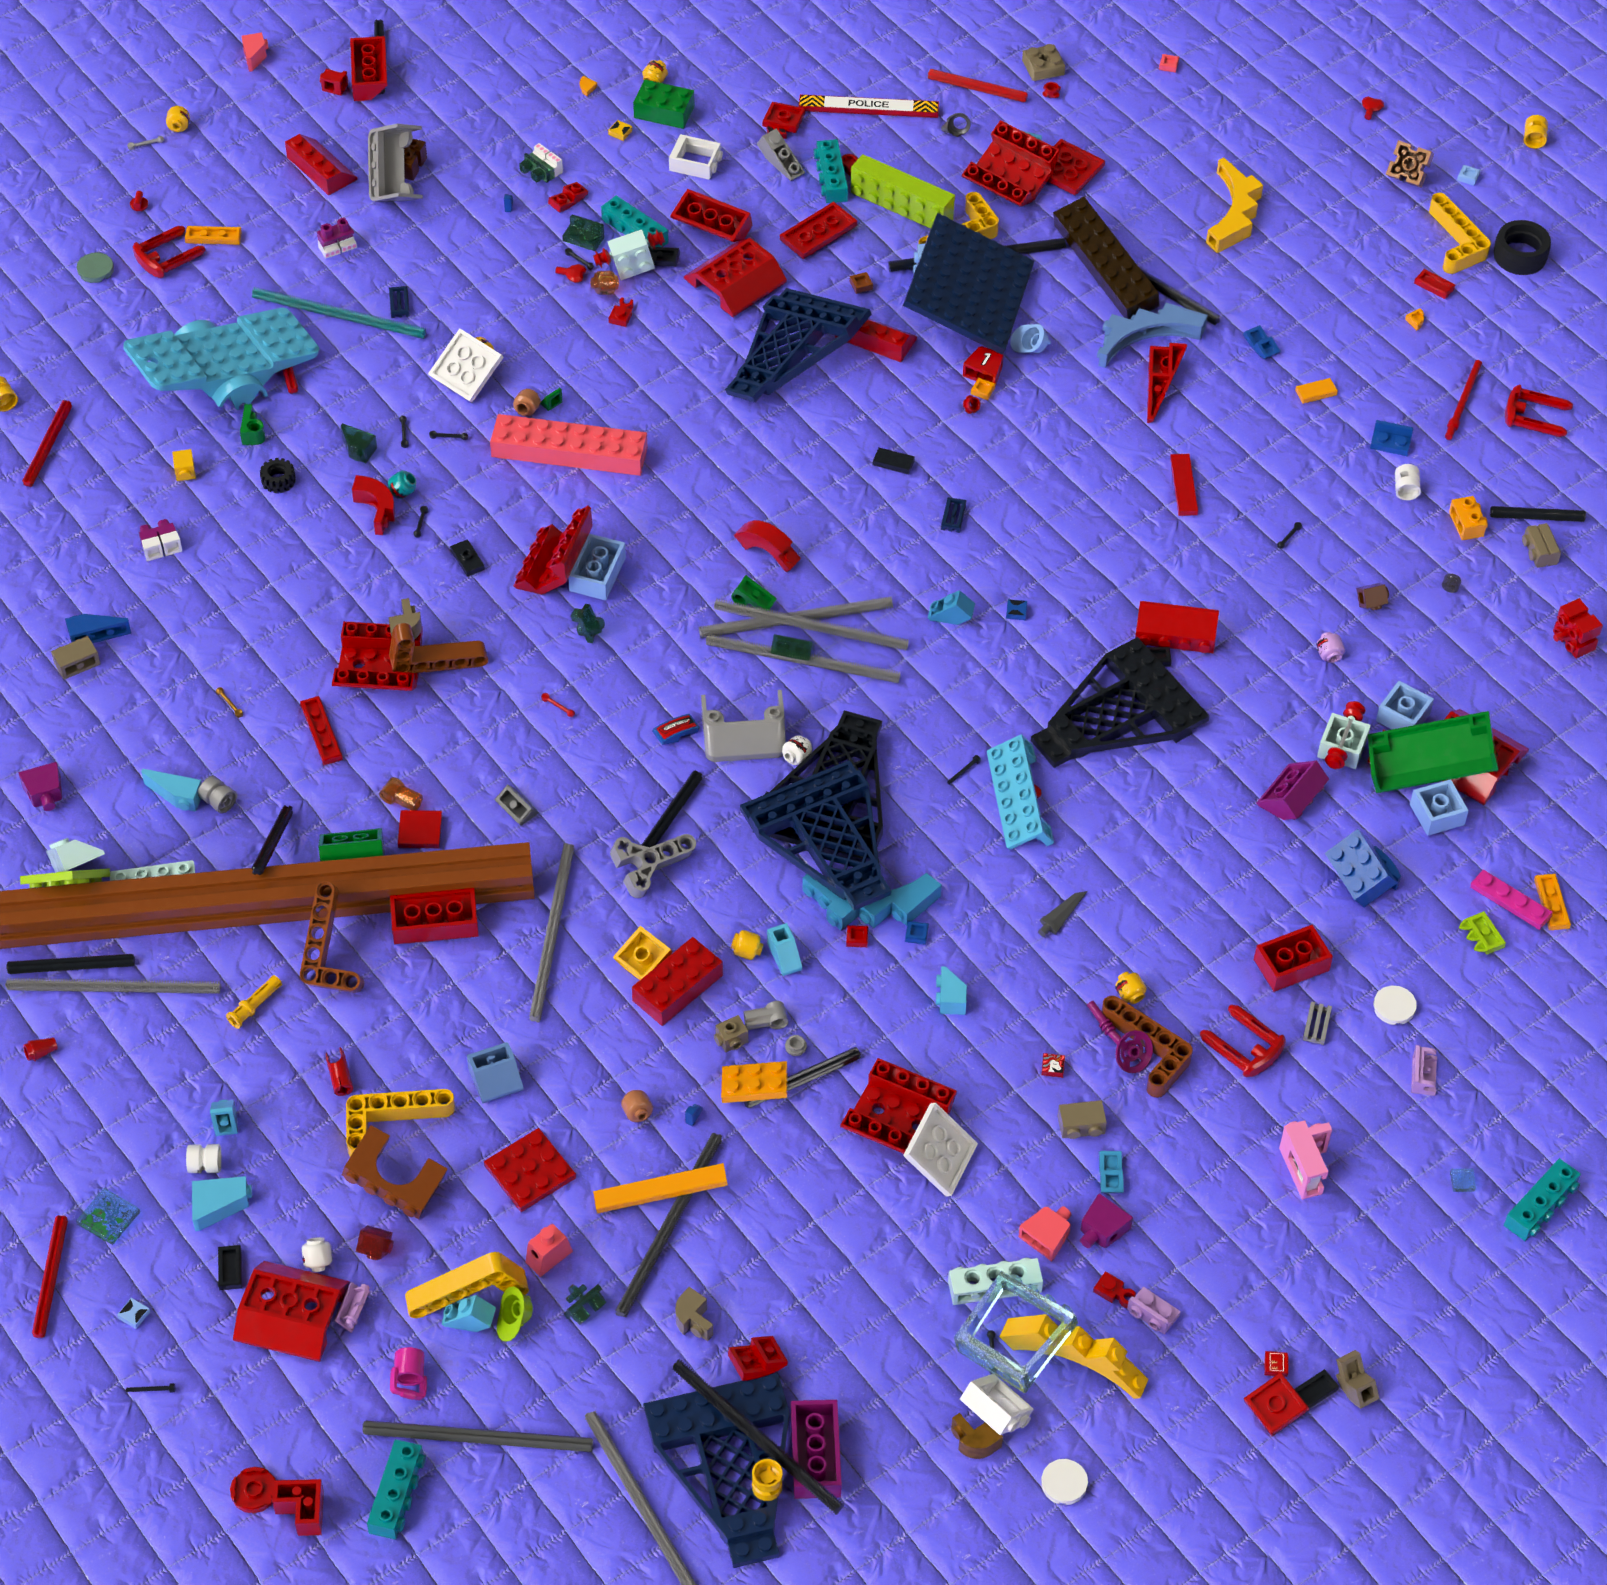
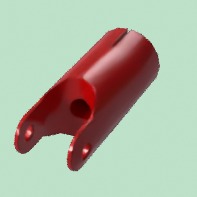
M340 1047V1060L331 1063L326 1052V1061L334 1093L338 1096H344L353 1091V1085L345 1053Z

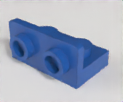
M1376 420L1370 449L1407 456L1413 427Z

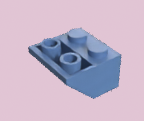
M508 1042L467 1055L468 1069L482 1104L524 1090L516 1060Z

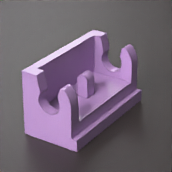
M1420 1045L1415 1046L1412 1058L1411 1093L1435 1096L1437 1056L1434 1055H1436L1437 1050L1420 1047Z

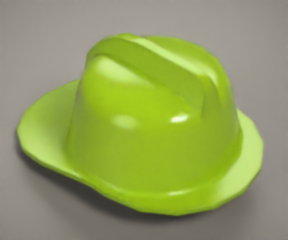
M515 1286L508 1287L504 1291L497 1320V1334L505 1342L511 1341L516 1337L520 1327L530 1320L533 1313L530 1296L522 1294L520 1289Z

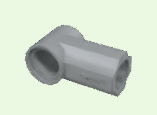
M781 1001L770 1002L765 1008L743 1011L745 1026L748 1030L768 1026L772 1029H781L788 1025L784 1003Z

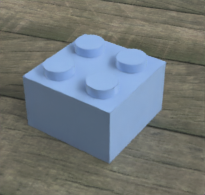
M1398 681L1379 706L1376 722L1390 729L1423 724L1431 713L1434 698Z
M1451 779L1413 790L1410 806L1427 836L1465 825L1469 810Z

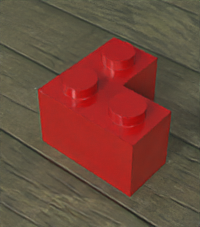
M321 1479L274 1480L272 1503L275 1515L295 1514V1526L298 1536L322 1535L324 1490Z

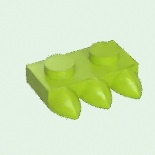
M1485 911L1468 917L1461 922L1459 929L1470 930L1466 939L1478 942L1474 947V951L1485 952L1488 955L1505 948L1506 942Z

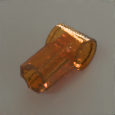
M391 777L379 792V796L384 802L388 804L397 803L409 810H418L423 800L421 794L405 787L404 783L395 777Z

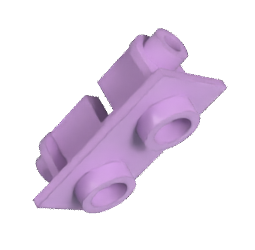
M353 1282L350 1283L334 1319L337 1324L352 1333L354 1326L357 1325V1319L367 1296L370 1295V1287L366 1284L358 1287Z

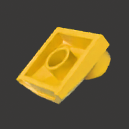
M639 926L613 956V959L638 980H641L673 952L642 926Z

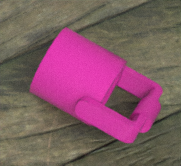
M405 1347L395 1352L394 1367L390 1373V1391L393 1394L411 1400H421L426 1396L427 1376H424L425 1355L422 1350ZM397 1383L404 1386L420 1384L419 1393L410 1389L399 1388Z

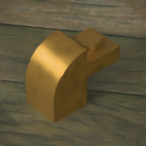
M960 1413L952 1418L951 1431L955 1438L959 1440L958 1450L963 1455L974 1459H981L990 1456L1002 1447L1003 1436L999 1435L986 1422L973 1429Z

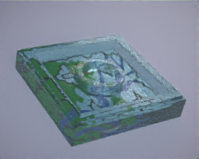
M103 1188L76 1222L77 1225L113 1245L137 1217L140 1209Z

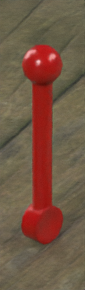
M548 693L542 694L541 697L544 702L549 701L566 712L569 717L575 715L574 710H569L554 701Z

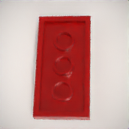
M832 202L780 234V241L802 259H805L855 228L857 220L835 202Z

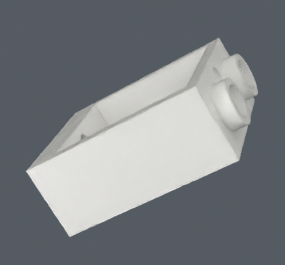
M680 134L669 156V171L710 180L712 174L716 173L718 161L722 160L723 151H721V143ZM685 152L711 157L708 164L683 159Z
M994 1373L971 1381L960 1398L964 1404L999 1435L1007 1432L1011 1433L1018 1428H1024L1030 1422L1031 1417L1029 1416L1034 1410Z

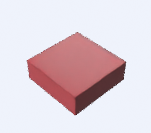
M1162 54L1159 70L1176 73L1179 57Z

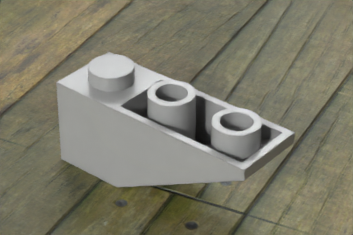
M777 128L761 137L757 146L764 157L785 177L792 181L805 174V171Z

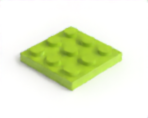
M110 868L20 876V885L29 884V888L102 882V877H110Z

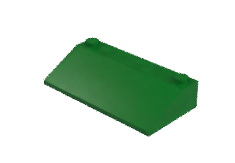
M1489 711L1368 734L1371 776L1376 793L1499 770Z

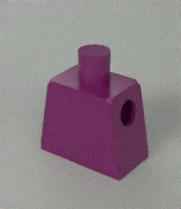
M57 762L18 772L22 787L34 807L43 806L45 811L53 810L56 807L55 802L62 799L61 776Z
M1099 1193L1082 1219L1081 1231L1084 1235L1080 1242L1086 1248H1091L1095 1242L1103 1248H1107L1131 1229L1133 1217Z

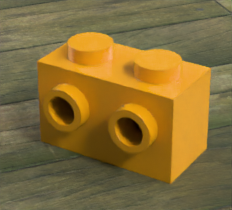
M1474 496L1452 499L1449 514L1461 540L1484 537L1488 522L1486 517H1483L1481 506L1476 502Z

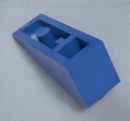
M81 614L65 618L71 643L86 636L90 638L93 644L132 634L128 618Z

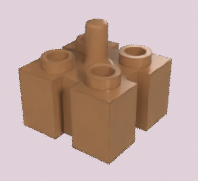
M1398 140L1393 153L1397 156L1395 162L1390 161L1386 175L1400 181L1405 177L1407 183L1422 188L1427 175L1423 170L1425 166L1430 167L1434 153L1418 147L1417 151H1414L1413 145Z

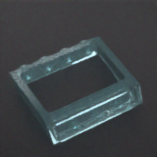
M1001 1271L956 1333L954 1340L959 1353L1025 1394L1045 1365L1078 1325V1321L1068 1305L1063 1304L1060 1306L1056 1304L1055 1299L1051 1295H1041L1033 1284L1026 1286L1018 1275L1012 1274L1010 1276ZM1004 1290L1011 1291L1062 1322L1024 1366L1017 1364L974 1337Z

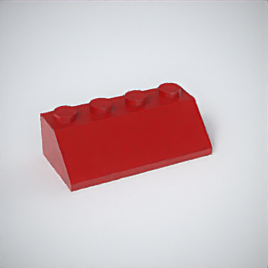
M385 36L350 38L354 101L372 100L387 87Z
M298 134L285 141L287 158L328 196L358 180L356 175L316 139Z
M690 189L686 190L670 215L675 220L732 242L745 239L753 226L750 212Z
M869 318L847 343L902 362L917 340V336Z
M1140 601L1135 638L1138 637L1146 646L1213 653L1219 610Z
M474 888L390 895L394 944L479 937Z

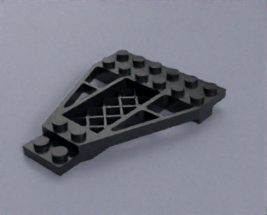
M1136 637L1106 653L1048 722V727L1031 736V742L1055 768L1070 759L1081 758L1091 752L1174 740L1177 743L1192 735L1194 728L1209 721V715L1146 645ZM1105 665L1120 680L1107 688H1103L1094 679ZM1088 685H1091L1097 692L1071 706ZM1120 696H1130L1132 701L1122 700ZM1104 704L1116 705V709L1104 708ZM1118 707H1129L1130 712L1120 711ZM1133 708L1144 710L1140 714L1132 713ZM1088 712L1098 713L1100 717H1089ZM1102 714L1114 716L1113 721L1102 719ZM1116 717L1127 718L1128 720L1118 722ZM1155 719L1165 730L1162 733L1144 735L1138 727ZM1072 721L1084 722L1083 727L1075 726ZM1086 723L1096 724L1098 727L1097 729L1086 728ZM1100 725L1112 727L1108 731L1099 730ZM1130 731H1132L1133 734L1136 736V737H1129V738L1117 739V738H1119V737H1121V736L1127 734V733L1130 732ZM1084 734L1094 735L1096 737L1090 740L1086 739L1084 737Z
M844 710L838 725L830 732L829 737L770 792L804 779L798 776L818 757L820 758L812 775L826 770V767L831 765L836 766L844 760H850L856 771L859 767L863 766L861 773L865 779L869 771L873 770L876 798L870 797L871 806L877 807L878 823L874 822V829L878 847L883 834L876 739L881 730L882 721ZM832 752H839L842 755L834 757ZM852 757H857L862 760L854 763ZM865 797L858 798L842 806L851 822L860 819L851 814L857 803L866 804ZM827 811L822 814L832 817L834 812ZM810 818L804 822L814 825L816 819ZM819 821L818 826L828 828L830 823ZM833 824L832 830L842 832L844 827ZM867 824L858 828L857 831L873 854L870 829ZM792 827L769 835L771 838L795 845L802 843ZM806 830V832L810 836L811 831ZM815 832L813 837L824 840L825 834ZM829 836L827 841L838 843L839 838ZM843 839L842 845L852 847L853 842ZM815 844L817 849L820 850L821 846ZM825 847L823 852L833 855L835 849ZM839 851L837 856L848 858L849 853ZM853 854L851 860L862 862L863 857Z

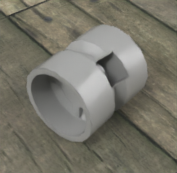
M210 776L205 779L198 790L199 798L210 804L219 813L229 811L237 799L236 791L226 786L216 776Z

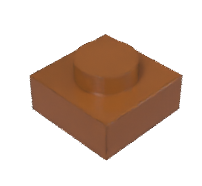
M867 272L850 276L849 282L856 294L873 289V283Z

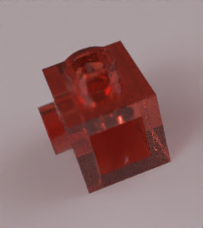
M367 1225L360 1230L356 1252L365 1254L367 1258L372 1260L382 1259L393 1248L394 1242L391 1240L393 1232Z

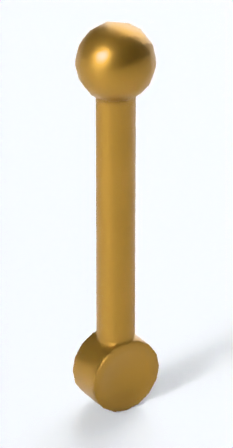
M218 687L216 693L221 695L235 711L236 717H242L243 711L237 709L225 695L222 687Z

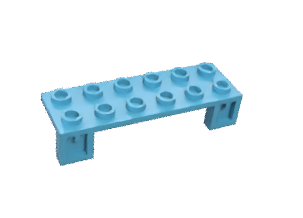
M1021 734L987 750L1006 847L1010 850L1035 838L1039 841L1041 840L1046 846L1053 844L1054 839L1051 826L1040 815L1030 764L1036 762L1033 745Z

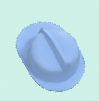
M1032 324L1018 327L1012 334L1010 345L1018 353H1041L1047 345H1051V341L1048 340V334L1044 331L1042 325Z

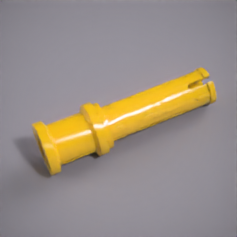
M272 975L247 1000H241L239 1006L234 1011L226 1014L229 1023L237 1029L242 1027V1023L248 1017H252L255 1014L257 1007L282 986L281 980L277 976Z

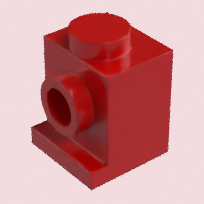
M326 69L320 75L322 91L342 95L348 86L347 71L341 73Z

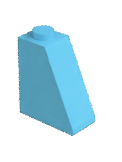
M246 1176L192 1181V1220L195 1231H200L249 1207V1198L253 1197L252 1185L247 1184Z

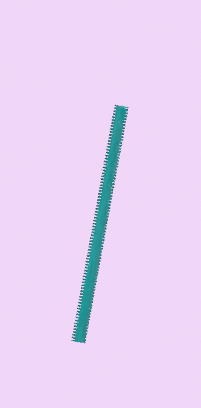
M254 287L252 290V298L424 339L426 334V328L425 330L418 326L415 328V325L413 328L411 324L410 326L407 323L402 325V322L398 324V321L396 323V321L394 322V320L390 319L385 321V318L383 320V318L381 319V317L377 316L372 318L370 314L369 316L368 314L366 316V313L365 315L360 312L357 314V311L355 314L353 310L352 312L344 308L340 310V307L338 309V307L336 308V306L332 305L327 307V304L323 306V303L321 305V303L319 304V302L315 301L310 303L308 299L307 301L298 297L295 299V296L293 299L291 295L290 297L283 293L278 295V292L274 294V291L272 293V291L270 292V290L266 289L261 291V288L257 290V287L256 289Z

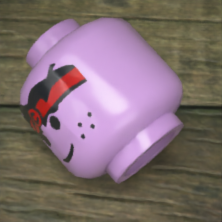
M1326 632L1321 635V638L1316 643L1321 659L1329 663L1339 661L1345 652L1343 642L1338 634Z

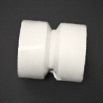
M1403 464L1396 468L1395 489L1398 498L1413 500L1420 495V472L1417 466Z
M201 1144L187 1146L186 1166L188 1173H201L202 1170H205L207 1173H220L222 1159L220 1144H207L205 1148H202Z

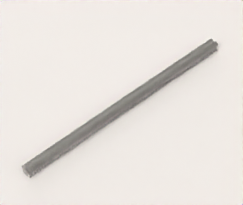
M890 596L888 598L864 600L857 603H845V605H833V607L828 606L785 613V616L790 614L791 617L792 614V617L797 615V618L802 616V619L805 617L807 619L815 618L816 620L818 618L819 620V617L824 619L825 616L826 619V616L831 618V615L836 617V614L837 617L838 614L843 616V613L845 616V613L848 615V612L850 615V612L855 614L856 611L857 614V611L862 613V610L867 612V609L869 612V609L874 611V608L879 610V607L880 610L881 607L886 609V606L887 609L888 606L893 608V603ZM751 618L744 619V621L739 620L732 621V623L715 624V626L714 624L703 626V628L700 626L699 634L700 638L701 636L703 638V635L706 638V635L708 636L709 634L710 636L711 634L715 636V633L717 636L718 633L719 635L720 633L725 635V632L726 634L727 632L730 634V631L731 633L732 631L737 633V630L742 632V629L744 632V629L747 631V628L748 631L749 628L754 630V627L756 630V627L759 629V626L760 629L761 626L766 628V625L768 628V625L773 627V624L778 626V623L770 622V620L765 621V619Z
M718 598L714 604V610L721 611L722 609L724 612H734V614H741V616L746 614V617L757 619L758 617L760 620H770V622H777L779 624L782 622L784 625L787 623L789 626H799V628H806V630L811 628V631L817 632L818 630L820 633L823 631L825 634L828 632V634H835V636L840 634V637L846 638L847 636L849 639L852 637L854 640L859 639V641L864 640V642L869 640V643H876L878 645L881 643V646L887 647L888 645L891 648L893 646L895 649L898 646V649H905L906 651L909 644L908 639L906 641L904 638L901 640V638L897 637L896 639V637L894 638L891 635L889 638V635L887 636L886 634L885 637L884 634L879 636L877 632L872 634V631L867 633V630L865 632L862 629L860 632V629L858 630L857 628L855 631L853 627L848 629V626L843 628V625L842 627L839 625L838 627V624L837 626L833 623L831 625L829 622L826 624V622L824 623L823 621L821 623L820 621L819 623V620L817 621L816 619L815 622L814 619L809 621V618L808 620L805 617L802 619V616L797 618V615L792 617V614L791 617L790 614L785 616L783 612L778 614V611L773 613V610L772 612L769 610L768 612V609L767 611L763 608L761 610L759 607L754 609V606L752 608L751 606L749 608V605L744 607V604L739 606V603L738 605L735 602L732 604V601L727 603V600L726 603L725 600L720 602Z
M712 634L706 637V645L733 649L740 652L745 651V653H752L754 655L769 656V658L793 661L800 664L805 663V665L829 670L834 669V671L858 674L870 678L875 677V679L892 681L894 683H899L901 677L898 671L893 673V670L888 672V669L883 671V668L878 670V667L873 669V666L871 669V666L868 668V665L866 668L864 664L861 667L859 663L856 666L854 662L849 664V661L844 663L843 660L842 663V660L840 662L839 660L837 662V659L832 661V658L827 660V657L826 659L823 656L818 658V655L813 657V654L808 656V653L803 655V652L801 655V652L796 654L794 650L791 653L789 649L786 652L784 648L779 650L778 647L777 650V647L775 649L774 647L772 649V646L767 648V645L762 647V644L761 646L758 643L753 645V642L748 644V641L743 643V640L741 643V640L736 642V639L734 641L733 638L731 641L729 637L726 640V637L724 639L723 636L722 639V636L719 638V635L718 638L717 635L712 637Z
M567 843L563 844V852L561 854L552 907L550 909L549 922L547 924L529 1019L536 1022L541 1020L543 1002L546 995L545 991H547V982L550 975L549 971H551V960H553L554 947L556 945V934H558L562 904H564L566 885H568L569 870L575 849L574 845Z
M8 978L5 983L7 990L219 994L221 989L219 981L218 984L217 981H215V984L214 981L213 984L211 981L210 984L209 981H207V984L206 981L205 984L203 981L202 984L199 981L198 984V981L197 983L195 981L194 983L193 981L191 983L190 981L189 983L187 981L186 983L185 981L179 983V980L178 983L177 981L174 983V980L173 983H171V980L170 983L169 980L167 983L166 980L165 983L163 980L162 983L161 980L159 983L158 980L157 983L155 980L154 983L153 980L151 983L150 980L149 983L147 980L146 983L145 980L143 983L142 980L141 983L138 980L137 983V980L135 982L134 980L133 982L131 980L130 982L129 980L127 982L126 980L125 982L119 980L118 982V979L117 982H115V979L114 982L113 979L111 982L110 979L109 982L107 979L106 982L105 979L103 982L102 979L101 982L99 979L98 982L97 979L95 982L94 979L93 982L91 979L90 982L89 979L87 982L86 979L85 982L83 979L82 982L81 979L78 982L77 979L76 982L75 979L74 981L73 979L71 981L70 979L69 981L67 979L66 981L65 979L63 981L58 979L57 981L56 978L54 981L53 978L52 981L50 978L49 981L48 978L46 981L45 978L44 981L42 978L41 981L40 978L38 981L37 978L36 981L34 978L33 981L32 978L30 981L29 978L28 981L26 978L25 981L24 978L22 981L21 978L20 981L18 978L17 981L16 978L14 981L13 978L12 981L11 978L10 980Z
M596 1411L587 1413L585 1415L586 1422L591 1427L590 1429L595 1434L597 1441H599L613 1468L617 1471V1475L632 1501L636 1504L635 1506L645 1523H647L646 1525L650 1532L654 1535L653 1537L657 1544L661 1547L660 1549L673 1569L674 1574L679 1579L678 1581H680L681 1585H697L694 1579H692L691 1574H689L688 1569H686L687 1567H685L684 1562H682L683 1560L679 1557L680 1555H678L677 1550H675L676 1548L672 1545L673 1543L669 1540L670 1538L665 1533L666 1531L662 1528L663 1526L658 1521L659 1519L654 1514L655 1512L651 1509L652 1507L647 1502L648 1500L644 1497L645 1495L640 1490L641 1488L636 1483L637 1481L632 1476L633 1474L629 1471V1467L625 1464L626 1462L621 1457L622 1455L617 1450L618 1448L613 1443L614 1441L609 1436L610 1434L606 1432L607 1429L602 1425L603 1422L598 1418L599 1415L597 1416Z

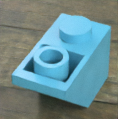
M785 923L767 929V944L782 976L802 970L796 942L788 924Z
M941 966V975H937L936 987H940V992H936V1005H940V1014L965 1015L967 985L947 967Z
M474 1295L446 1306L441 1325L478 1332L491 1327L496 1307L479 1296Z

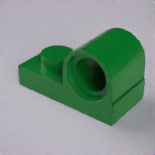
M252 404L244 405L240 428L242 445H259L265 441L263 422L257 419V413L253 412Z
M747 575L743 577L731 595L733 602L737 603V605L739 603V606L744 604L745 607V605L751 604L756 609L759 607V609L761 608L762 610L763 608L766 611L767 609L768 611L777 599Z

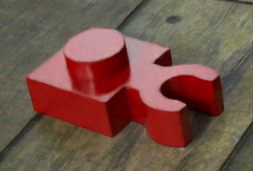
M624 297L619 300L620 306H614L608 319L611 324L626 327L632 316L634 306L632 299L628 304H625Z
M1106 1271L1093 1288L1094 1293L1111 1303L1115 1299L1119 1300L1120 1305L1124 1308L1128 1307L1129 1302L1125 1297L1131 1298L1136 1296L1135 1291L1132 1289H1123L1125 1282Z

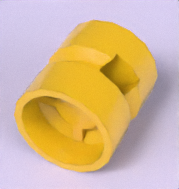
M1541 115L1528 117L1525 121L1524 143L1529 148H1541L1547 142L1548 121Z
M0 376V411L5 412L16 406L18 397L6 378Z
M762 1459L752 1469V1491L758 1499L772 1501L781 1494L782 1468L775 1460Z

